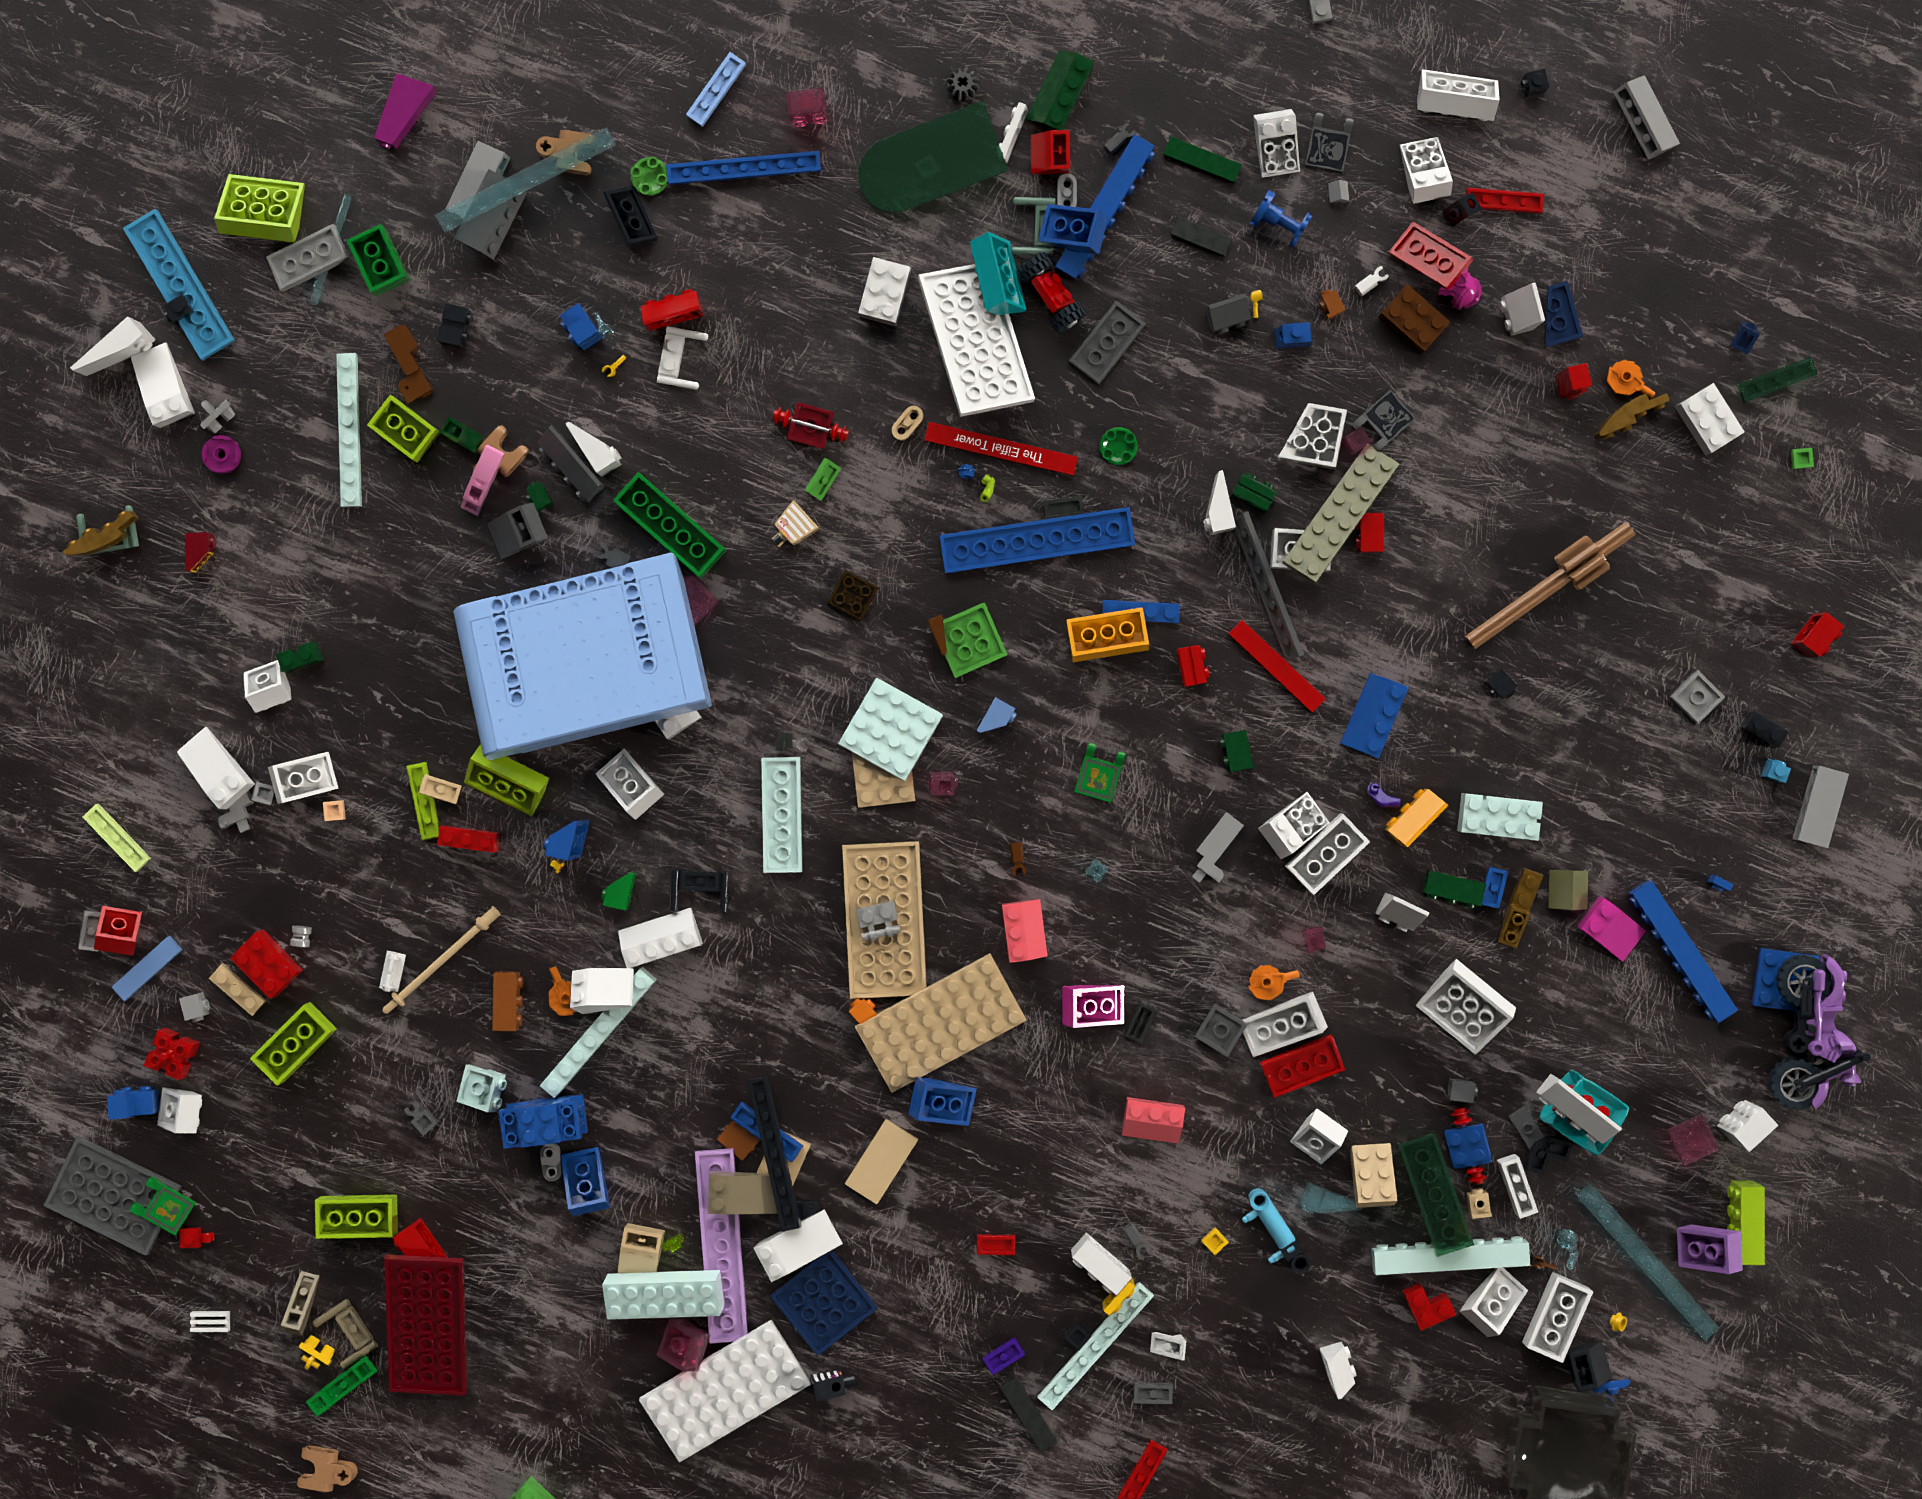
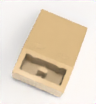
M628 1223L624 1227L618 1273L657 1272L665 1230Z

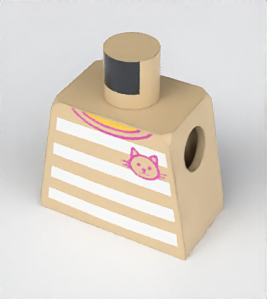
M793 500L774 524L780 531L772 540L779 547L787 540L794 546L818 531L819 527Z

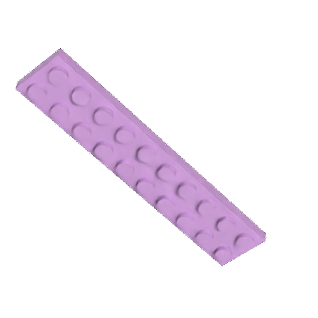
M734 1148L695 1151L704 1270H720L725 1304L720 1316H708L709 1342H734L748 1334L739 1214H708L709 1175L712 1171L736 1172Z

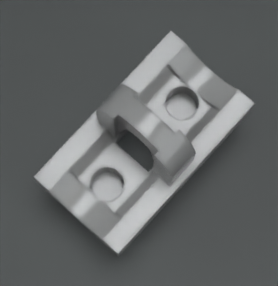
M204 400L201 406L210 415L201 422L200 426L203 429L207 428L215 434L222 427L216 420L219 415L227 422L235 415L229 406L230 403L225 400L215 409L208 401Z

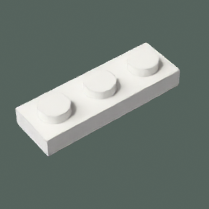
M1019 102L1017 108H1013L1011 113L1012 121L1010 125L1006 126L1004 141L997 148L999 160L1006 164L1028 113L1026 104Z

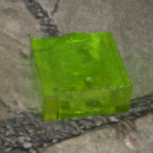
M679 1233L664 1241L661 1246L665 1252L668 1250L673 1252L682 1247L681 1244L684 1238Z

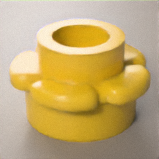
M1621 1313L1613 1315L1610 1319L1612 1330L1622 1332L1625 1329L1627 1318L1622 1316Z

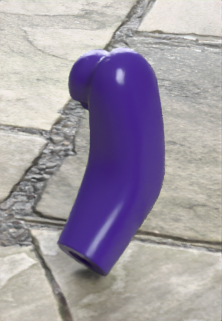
M1372 783L1368 786V794L1380 807L1400 808V798L1386 795L1377 783Z

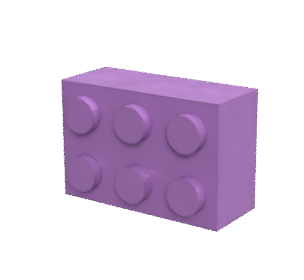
M1687 1225L1677 1228L1679 1267L1725 1274L1743 1270L1741 1231L1698 1225Z

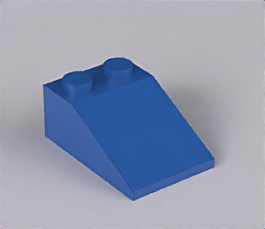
M1047 204L1038 241L1081 253L1099 255L1108 217L1099 209Z
M916 1077L908 1114L919 1121L969 1126L977 1089L936 1079Z
M599 1147L561 1155L567 1205L572 1216L610 1208Z

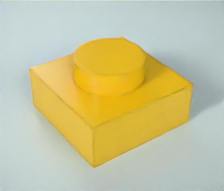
M1216 1227L1201 1239L1214 1255L1229 1243Z

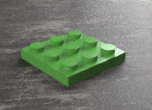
M985 602L943 620L947 655L945 657L955 678L1008 655Z

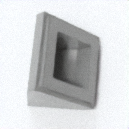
M1337 180L1328 183L1330 203L1349 201L1348 181Z

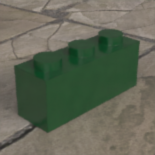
M1427 870L1422 892L1427 893L1426 897L1437 900L1438 896L1445 898V902L1456 904L1457 901L1464 902L1463 906L1475 909L1476 905H1482L1486 884Z

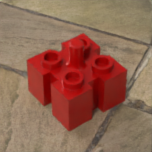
M168 1028L160 1029L157 1031L152 1045L156 1046V1049L149 1051L143 1066L155 1071L165 1069V1075L177 1080L186 1078L192 1064L188 1062V1059L195 1056L200 1042L187 1036L179 1039V1033Z

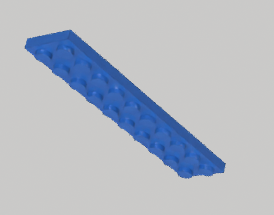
M1130 507L940 535L945 574L1135 546Z

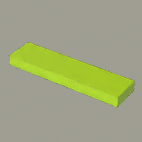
M427 762L406 766L421 839L424 841L438 838L440 824L434 798L418 793L424 774L429 775Z

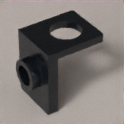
M1470 193L1454 202L1442 212L1450 226L1454 227L1470 215L1482 210V207L1475 195ZM1467 200H1471L1474 203V209L1469 207Z

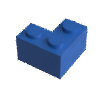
M579 303L560 315L563 320L560 324L566 332H570L568 337L577 348L581 347L583 350H586L603 338Z
M151 1086L139 1087L140 1090H133L132 1087L115 1090L114 1094L107 1096L109 1119H122L134 1115H147L159 1112L158 1089H152Z

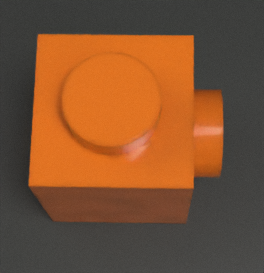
M856 998L850 1004L852 1008L849 1009V1012L859 1024L878 1014L874 1009L877 1006L870 998L867 1000L865 998L861 1000Z

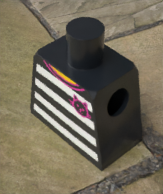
M840 1370L810 1375L812 1393L816 1402L843 1396L846 1394L845 1388L855 1386L854 1374L843 1376Z

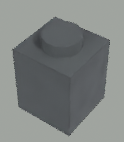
M1449 1078L1447 1098L1454 1101L1473 1103L1474 1098H1477L1478 1087H1475L1476 1084L1472 1081Z

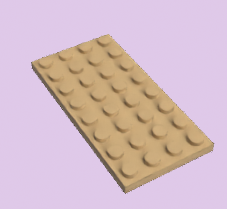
M919 841L842 845L850 999L911 996L923 990L927 986ZM894 901L898 920L891 921L892 927L899 925L901 933L894 934L893 937H879L875 941H863L862 933H867L869 930L868 927L860 928L856 909ZM885 923L874 925L876 931L884 929L886 926Z
M988 954L885 1009L864 1023L857 1024L855 1028L890 1091L893 1093L915 1081L916 1077H922L1027 1020L992 955Z

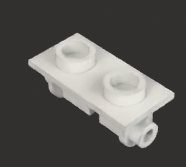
M387 951L379 986L383 991L398 992L406 954Z

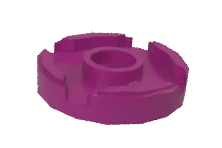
M223 435L212 437L203 445L201 452L202 460L206 467L219 474L235 470L241 459V449L237 442ZM221 452L225 453L224 458H220Z

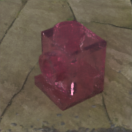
M929 771V791L931 795H954V789H957L958 780L957 777H954L953 772Z

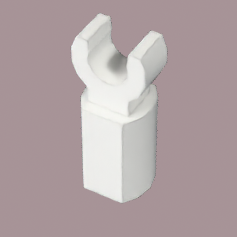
M1382 266L1375 270L1374 275H1368L1354 286L1360 296L1365 295L1378 285L1377 282H1384L1389 277L1388 274L1384 277L1379 276L1378 273L1383 269Z

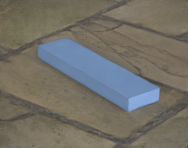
M168 936L116 982L112 988L123 1001H127L182 951V948L171 936Z

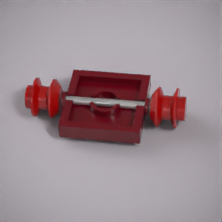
M797 402L793 416H791L789 409L786 412H782L781 407H779L778 410L774 411L772 421H775V426L778 423H782L783 428H785L788 424H791L787 440L823 450L828 435H830L832 442L835 439H839L840 444H842L843 441L847 440L849 430H846V425L843 428H839L838 423L831 427L834 412Z

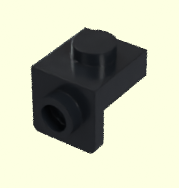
M183 294L163 305L166 311L164 315L167 320L179 325L178 321L194 312Z

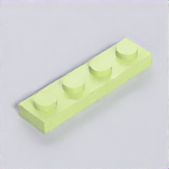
M95 804L83 816L89 825L134 872H138L151 859L100 804Z

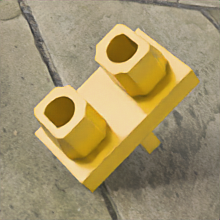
M310 1335L304 1343L301 1342L299 1345L300 1349L312 1355L310 1358L306 1355L302 1356L301 1360L306 1362L304 1368L308 1370L312 1366L318 1369L320 1364L315 1361L316 1358L330 1366L335 1349L326 1344L321 1353L317 1352L314 1349L320 1340Z

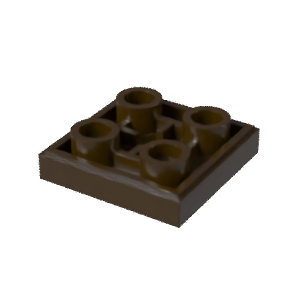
M845 569L827 603L861 621L879 587Z

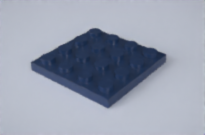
M833 1250L813 1260L770 1295L817 1356L878 1309L875 1302Z

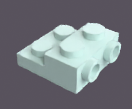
M470 1064L466 1065L457 1102L485 1112H496L502 1105L501 1091L507 1085L505 1074L490 1069L485 1070Z

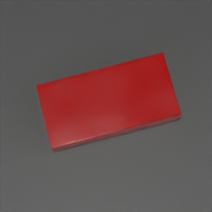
M977 1234V1255H1015V1235Z

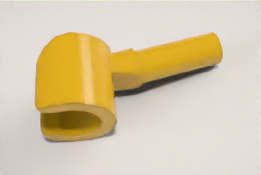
M1261 290L1250 294L1253 303V318H1258L1257 301L1263 300Z
M622 355L611 366H604L602 372L610 368L611 373L607 377H613L616 373L615 369L626 357Z

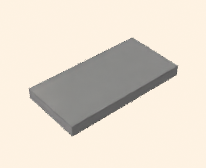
M334 224L266 256L281 292L349 260L337 227Z

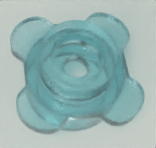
M1093 859L1092 864L1086 868L1085 872L1087 875L1094 877V880L1098 882L1102 880L1104 873L1108 872V867L1102 865L1099 859Z

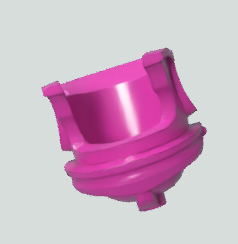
M1467 268L1449 291L1440 287L1438 295L1453 296L1451 303L1454 305L1452 308L1461 310L1462 307L1470 308L1480 300L1482 289L1477 278H1473L1468 273Z

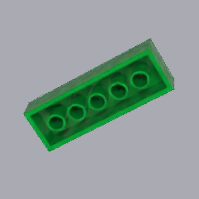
M639 472L613 499L619 507L701 579L727 551Z

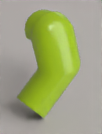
M986 474L981 481L986 485L980 495L982 502L989 501L995 484L993 476L990 477Z

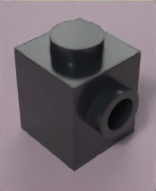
M1545 68L1528 72L1522 77L1521 88L1526 98L1543 94L1549 88Z
M1498 669L1484 682L1490 688L1488 691L1495 699H1504L1505 697L1509 699L1516 692L1514 689L1518 686L1502 669Z

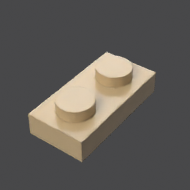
M424 774L418 793L456 804L462 786Z

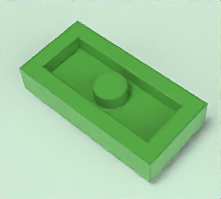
M824 458L805 491L822 501L841 468L827 458Z

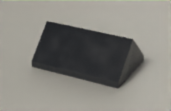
M634 186L603 192L630 250H634L658 238Z

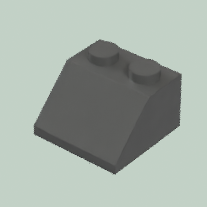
M1246 293L1208 306L1206 315L1212 334L1218 333V335L1229 332V328L1236 326V329L1247 326V322L1250 321L1251 317Z

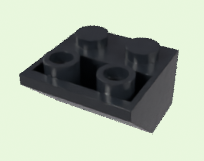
M1602 1340L1568 1349L1566 1358L1573 1385L1579 1392L1598 1388L1612 1378Z

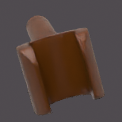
M1532 1255L1536 1257V1262L1534 1264L1530 1263V1265L1540 1269L1546 1267L1557 1270V1266L1547 1263L1543 1257Z

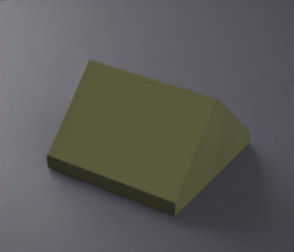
M1549 870L1548 908L1566 910L1587 909L1588 871Z

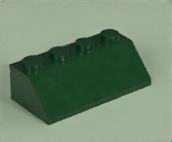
M1059 50L1026 120L1048 131L1064 130L1094 68V61L1078 53Z

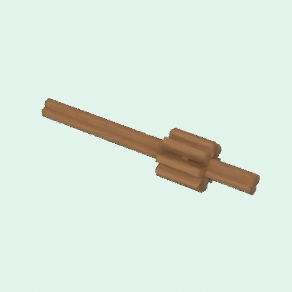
M1625 522L1596 543H1593L1588 536H1583L1555 556V562L1558 564L1559 570L1465 637L1473 648L1476 649L1569 582L1572 583L1574 588L1581 590L1610 569L1605 556L1636 535L1634 530Z

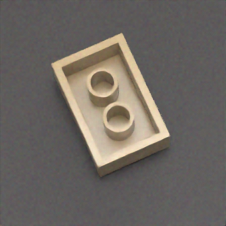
M1391 1144L1351 1146L1349 1152L1356 1208L1395 1205L1397 1193Z

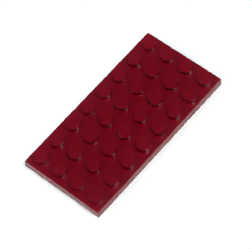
M386 1255L384 1267L389 1392L466 1396L464 1258Z

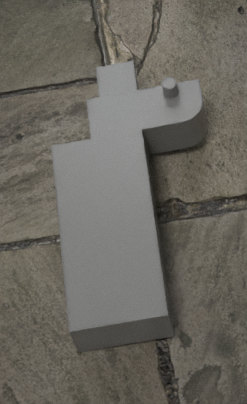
M249 790L229 807L230 812L219 817L218 822L221 828L225 829L237 824L240 833L250 829L247 819L250 817L246 807L254 804V802L251 801Z
M1227 812L1196 850L1203 856L1197 865L1199 867L1192 876L1198 882H1201L1206 874L1218 883L1224 877L1223 871L1214 864L1244 827L1243 824Z

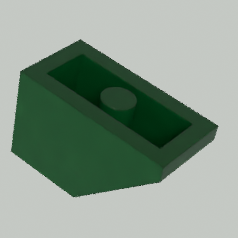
M450 416L441 430V434L474 453L480 447L484 438L483 435Z

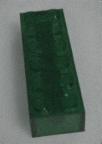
M1435 1132L1397 1144L1435 1257L1474 1246Z

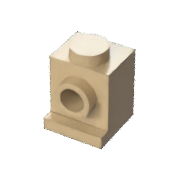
M1474 1188L1471 1189V1192L1466 1193L1469 1216L1472 1219L1492 1217L1489 1195L1486 1190ZM1478 1201H1483L1482 1206H1477Z

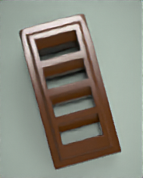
M940 614L928 619V624L941 655L945 656L947 655L943 616Z

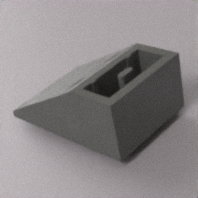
M534 503L520 505L487 524L501 559L548 539Z

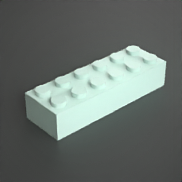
M720 1270L607 1274L602 1284L607 1319L720 1316L725 1305Z

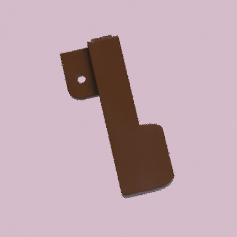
M400 325L386 332L384 337L403 371L408 376L398 384V388L406 402L410 403L419 397H427L433 392V389L413 355L420 347L410 329L405 325Z

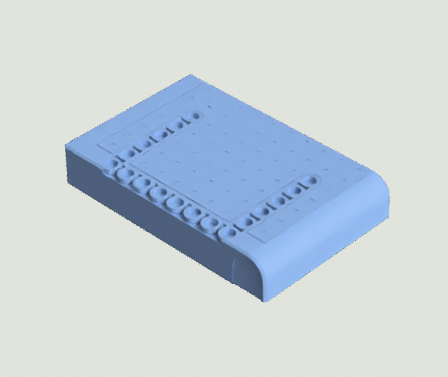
M673 553L627 563L623 566L506 595L466 603L456 607L453 611L483 756L490 761L712 706L681 564Z

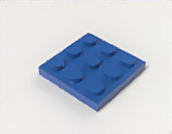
M1759 948L1752 1005L1794 1011V1005L1780 995L1776 987L1777 981L1775 978L1778 975V968L1783 965V961L1790 959L1789 957L1798 956L1802 953ZM1811 955V956H1813V957L1819 959V956ZM1802 967L1796 969L1795 972L1798 974L1802 973ZM1806 968V976L1814 972L1813 969ZM1792 973L1789 981H1793L1797 977ZM1795 984L1790 985L1791 989L1795 992Z

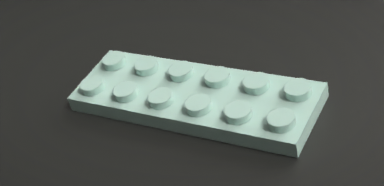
M800 757L761 758L763 873L802 872Z

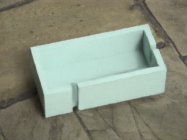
M1461 793L1457 831L1539 841L1540 823H1537V819H1541L1543 802Z

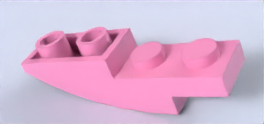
M489 445L485 446L464 493L461 508L476 516L479 515L504 456L503 452Z

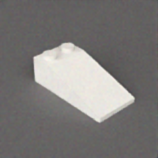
M126 317L70 368L77 373L88 376L131 356L149 350L155 339L140 322Z
M167 343L131 356L143 401L152 425L161 428L195 414Z
M207 727L203 728L177 751L204 792L218 809H228L255 785Z
M1313 992L1243 1019V1021L1248 1023L1243 1034L1253 1057L1323 1033L1328 1027Z
M825 1209L802 1220L801 1228L784 1232L780 1231L760 1241L754 1247L771 1282L793 1272L842 1244Z

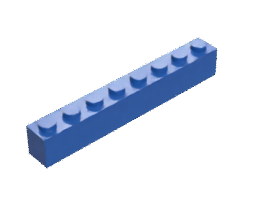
M1134 134L1090 208L1099 209L1108 217L1105 230L1107 228L1111 229L1116 220L1113 218L1117 211L1120 213L1126 203L1123 201L1126 195L1130 196L1135 188L1133 183L1136 178L1141 179L1145 172L1143 168L1145 163H1150L1155 155V152H1153L1154 145ZM1066 249L1055 266V270L1075 282L1077 277L1081 279L1086 270L1084 265L1087 261L1091 262L1095 254Z
M1647 880L1630 891L1629 895L1631 898L1629 900L1635 908L1638 907L1642 913L1640 914L1641 919L1645 924L1650 925L1652 928L1651 934L1656 940H1660L1663 945L1661 949L1666 956L1672 958L1674 961L1672 965L1678 973L1681 972L1684 976L1682 979L1684 984L1689 989L1692 988L1695 993L1693 995L1694 999L1706 1009L1704 1011L1706 1017L1710 1021L1713 1020L1719 1023L1738 1011L1653 881Z

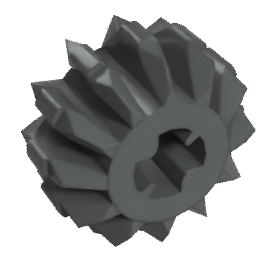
M965 67L964 72L957 68V74L954 72L950 73L952 78H947V83L950 84L947 86V90L952 91L951 97H955L958 94V101H961L962 96H965L966 101H968V94L973 97L976 95L974 90H978L979 85L975 83L979 79L974 77V71L968 73V68ZM959 82H966V87L964 85L960 87Z

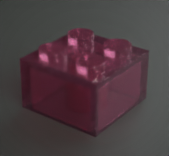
M824 87L785 93L791 125L803 127L810 122L822 124L826 122L825 120H829Z
M669 1319L657 1356L682 1372L698 1371L710 1335L685 1319Z

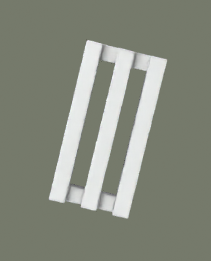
M230 1311L190 1312V1332L230 1331ZM196 1317H225V1319L196 1320ZM196 1324H225V1326H196Z

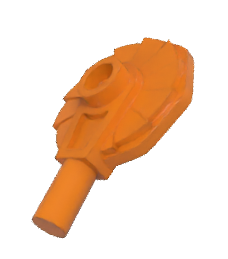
M1622 360L1619 363L1616 362L1613 367H1609L1607 382L1614 393L1631 395L1635 391H1640L1643 394H1647V397L1650 399L1655 395L1656 392L1644 385L1645 383L1641 380L1643 378L1640 371L1641 368L1634 364L1635 362Z
M1260 965L1256 970H1253L1251 977H1249L1250 986L1248 987L1256 998L1272 1000L1283 992L1284 983L1287 980L1300 977L1299 971L1295 970L1284 973L1279 972L1277 968L1271 967V965Z
M556 966L550 968V973L555 982L549 991V1006L560 1016L574 1015L575 1010L570 1008L572 982H566L564 978L562 979Z

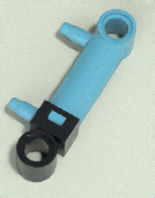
M1260 1188L1253 1189L1249 1194V1202L1254 1210L1242 1218L1243 1222L1247 1223L1259 1216L1280 1249L1268 1258L1271 1264L1285 1257L1294 1272L1298 1274L1306 1273L1310 1268V1261L1307 1255L1303 1253V1249L1267 1193ZM1258 1195L1264 1197L1263 1202L1260 1204L1254 1202L1255 1197ZM1297 1259H1304V1264L1302 1266H1295V1262Z

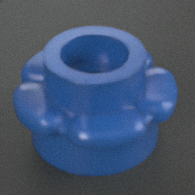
M963 464L961 468L957 469L960 478H974L976 470L973 469L972 465Z

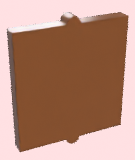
M732 1121L729 1125L725 1126L726 1129L717 1140L728 1149L734 1148V1154L743 1161L750 1151H754V1147L760 1139L735 1121Z

